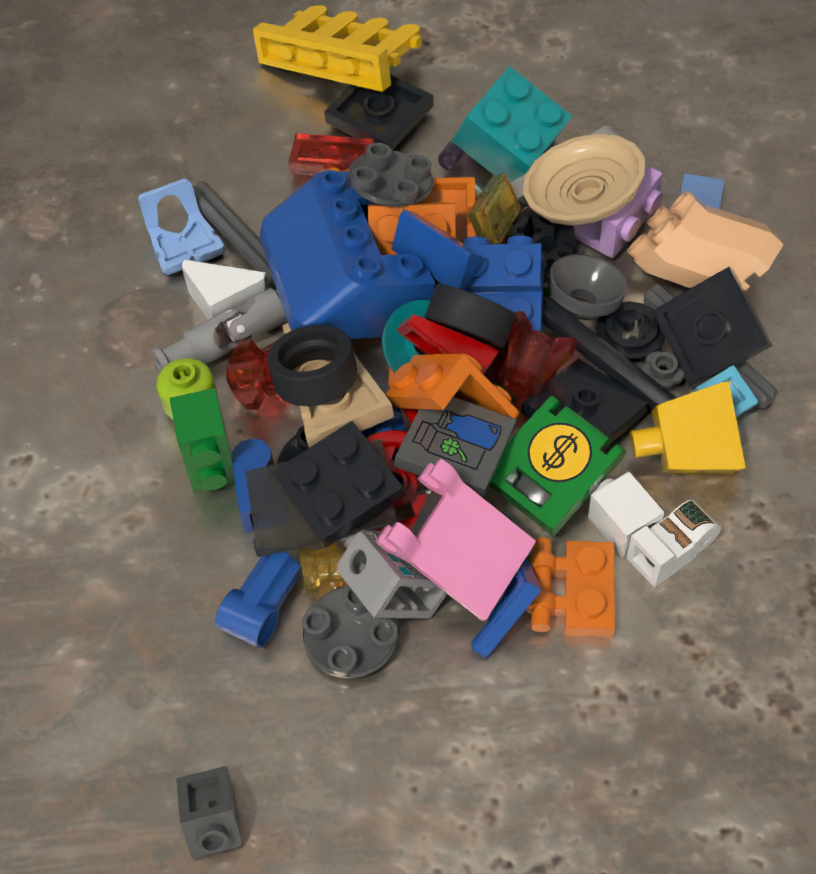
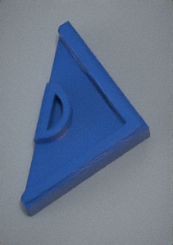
M527 556L490 613L488 622L471 642L472 649L485 658L488 657L542 591Z

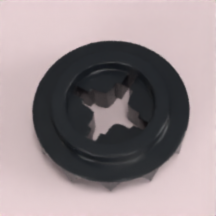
M622 302L616 311L599 317L597 321V335L627 359L638 358L643 363L649 354L659 351L663 342H665V336L652 311L654 309L643 303ZM640 326L638 338L630 336L627 339H622L623 330L630 332Z

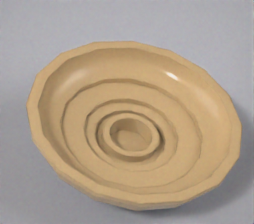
M592 134L574 137L551 147L533 162L524 177L523 196L531 210L552 223L570 226L595 223L618 213L634 199L645 178V157L635 143L620 136Z

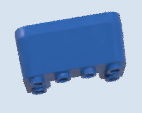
M327 170L315 174L263 218L260 240L291 330L314 324L330 325L343 330L350 339L382 337L385 324L395 310L411 301H430L435 282L429 268L417 256L412 254H380L368 225V204L377 203L365 199L352 188L348 180V171Z

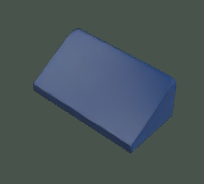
M402 210L391 250L398 255L412 254L417 256L429 268L435 280L441 284L464 290L483 256L416 212Z

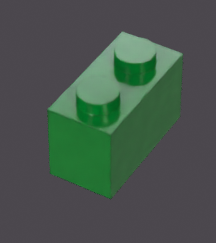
M212 388L169 398L178 446L193 492L203 489L216 490L226 484L234 483L232 453L216 389Z

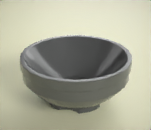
M574 254L562 257L553 263L549 272L548 290L555 302L578 320H591V318L608 315L620 307L627 292V282L621 271L611 263L595 256ZM574 298H583L588 300L590 303L582 302Z

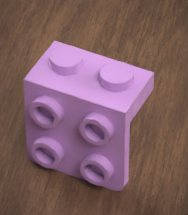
M648 166L645 169L643 183L634 199L614 215L595 223L575 225L574 233L576 239L613 259L622 247L634 238L646 219L659 208L663 199V193L660 192L663 173Z

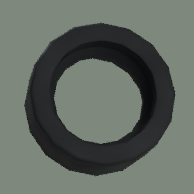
M437 284L426 311L425 319L487 345L502 349L505 347L517 315L510 309L471 292L446 284Z
M314 324L296 328L282 335L274 342L267 354L268 368L276 393L282 400L293 405L315 406L329 403L343 396L354 385L358 376L350 337L343 330L330 325ZM319 358L333 359L329 364L316 370L306 372L292 371L296 366L309 360Z

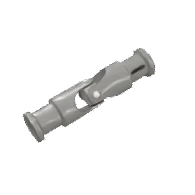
M269 288L250 298L240 309H229L184 332L182 339L162 349L159 347L151 349L157 368L161 371L169 362L180 358H193L208 364L247 343L252 338V334L271 331L288 322L277 289L274 291L272 288ZM222 322L223 332L233 342L224 346H217L214 342L213 333L218 324Z

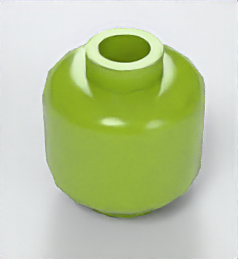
M193 358L174 360L162 368L157 377L156 390L165 414L172 420L173 415L169 398L212 388L216 389L218 396L214 376L210 368L201 360Z

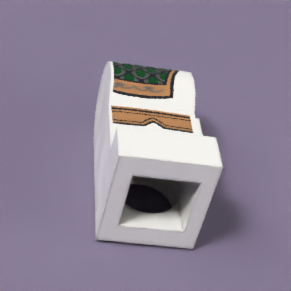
M688 500L651 528L644 526L632 534L626 558L656 588L708 547L720 533L721 526L695 500ZM646 557L655 565V567L651 566L647 562Z

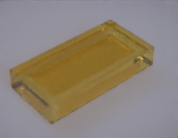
M505 173L490 178L467 214L477 237L489 239L490 244H501L521 210L515 192Z

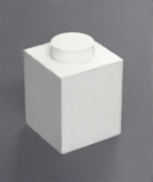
M630 472L615 480L613 478L604 480L591 494L588 518L608 542H614V549L621 558L627 556L632 534L644 526L651 528L663 520L664 511Z

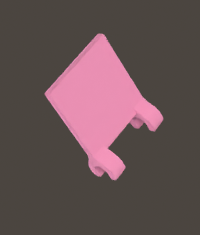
M439 459L435 465L429 463L418 478L427 488L442 495L441 500L418 534L415 536L407 527L397 522L393 527L386 525L375 542L387 552L408 562L476 617L484 621L492 612L536 541L467 486L450 464Z

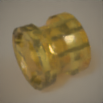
M336 542L326 549L325 547L318 550H312L309 547L298 549L307 595L316 594L322 587L331 586L334 589L345 587L344 579L337 571V564L340 558Z

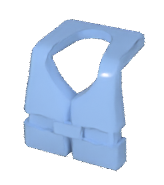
M184 178L138 196V203L164 275L168 276L181 271L184 260L205 262L224 254L225 247L218 235L215 236L214 229L203 218L198 209L194 190L189 179ZM167 195L177 196L189 216L188 222L181 233L169 232L159 227L157 204L160 199Z

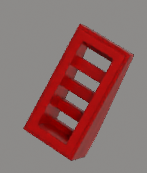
M415 314L403 321L397 328L400 335L426 355L464 353L473 357L482 366V374L485 373L499 352L492 346Z

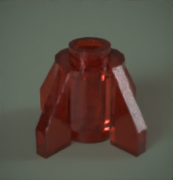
M516 311L515 314L517 316L509 334V341L506 342L505 347L502 349L494 347L499 352L494 358L493 363L498 379L506 391L513 396L523 398L529 397L531 394L538 395L543 385L555 377L557 370L573 357L578 342L575 337L555 338L552 342L546 334L531 330L532 325L524 311Z
M251 339L240 340L227 363L226 381L235 397L246 410H258L266 396L293 405L282 400L273 386L267 361V354L273 343L260 349Z

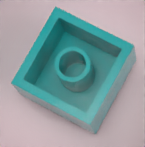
M509 66L466 116L451 141L504 184L508 185L528 172L533 162L543 155L572 118V115Z

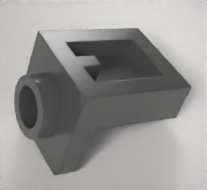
M227 766L176 778L180 824L191 857L199 858L241 847L242 837L236 819L232 782Z

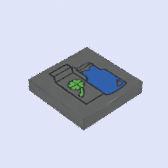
M456 397L450 400L444 410L419 409L395 456L394 467L420 476L429 463L435 465L439 459H442L457 471L461 480L484 498L514 432L517 419Z

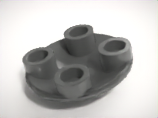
M372 143L367 146L365 154L359 156L351 163L348 170V180L352 188L359 195L371 202L392 207L409 206L423 201L433 189L432 163L425 156H411L399 151H393L384 143Z
M349 585L325 594L302 618L303 640L309 657L321 670L337 677L356 678L378 670L390 659L399 641V619L374 618Z

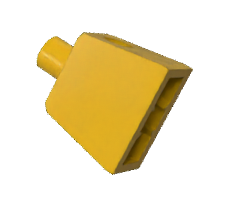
M729 381L721 382L657 405L652 410L654 427L630 431L634 458L660 454L662 470L665 474H733L746 468Z

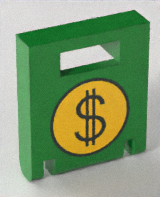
M550 396L511 438L489 487L552 537L574 515L626 454V450L619 444H616L607 455L603 453L611 444V438L568 406L564 407L557 416H554L561 406V401L555 396ZM517 470L551 496L541 508L512 486L519 478Z

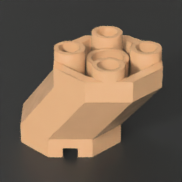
M687 190L674 201L669 210L663 205L650 216L646 223L650 229L646 234L640 235L629 246L627 252L634 258V262L646 273L688 288H692L723 269L731 267L746 291L750 286L745 280L753 273L760 278L770 268L784 244L767 224L707 206Z

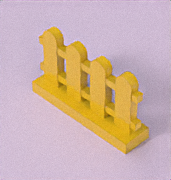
M323 5L311 6L304 11L298 10L293 14L294 18L284 26L261 22L253 28L260 64L381 92L391 85L389 66L396 67L401 63L400 57L411 48L418 49L422 46L420 27L416 24H405L396 30H391L386 18H373L362 24L358 23L357 13L352 11L341 12L335 17H328L327 7Z

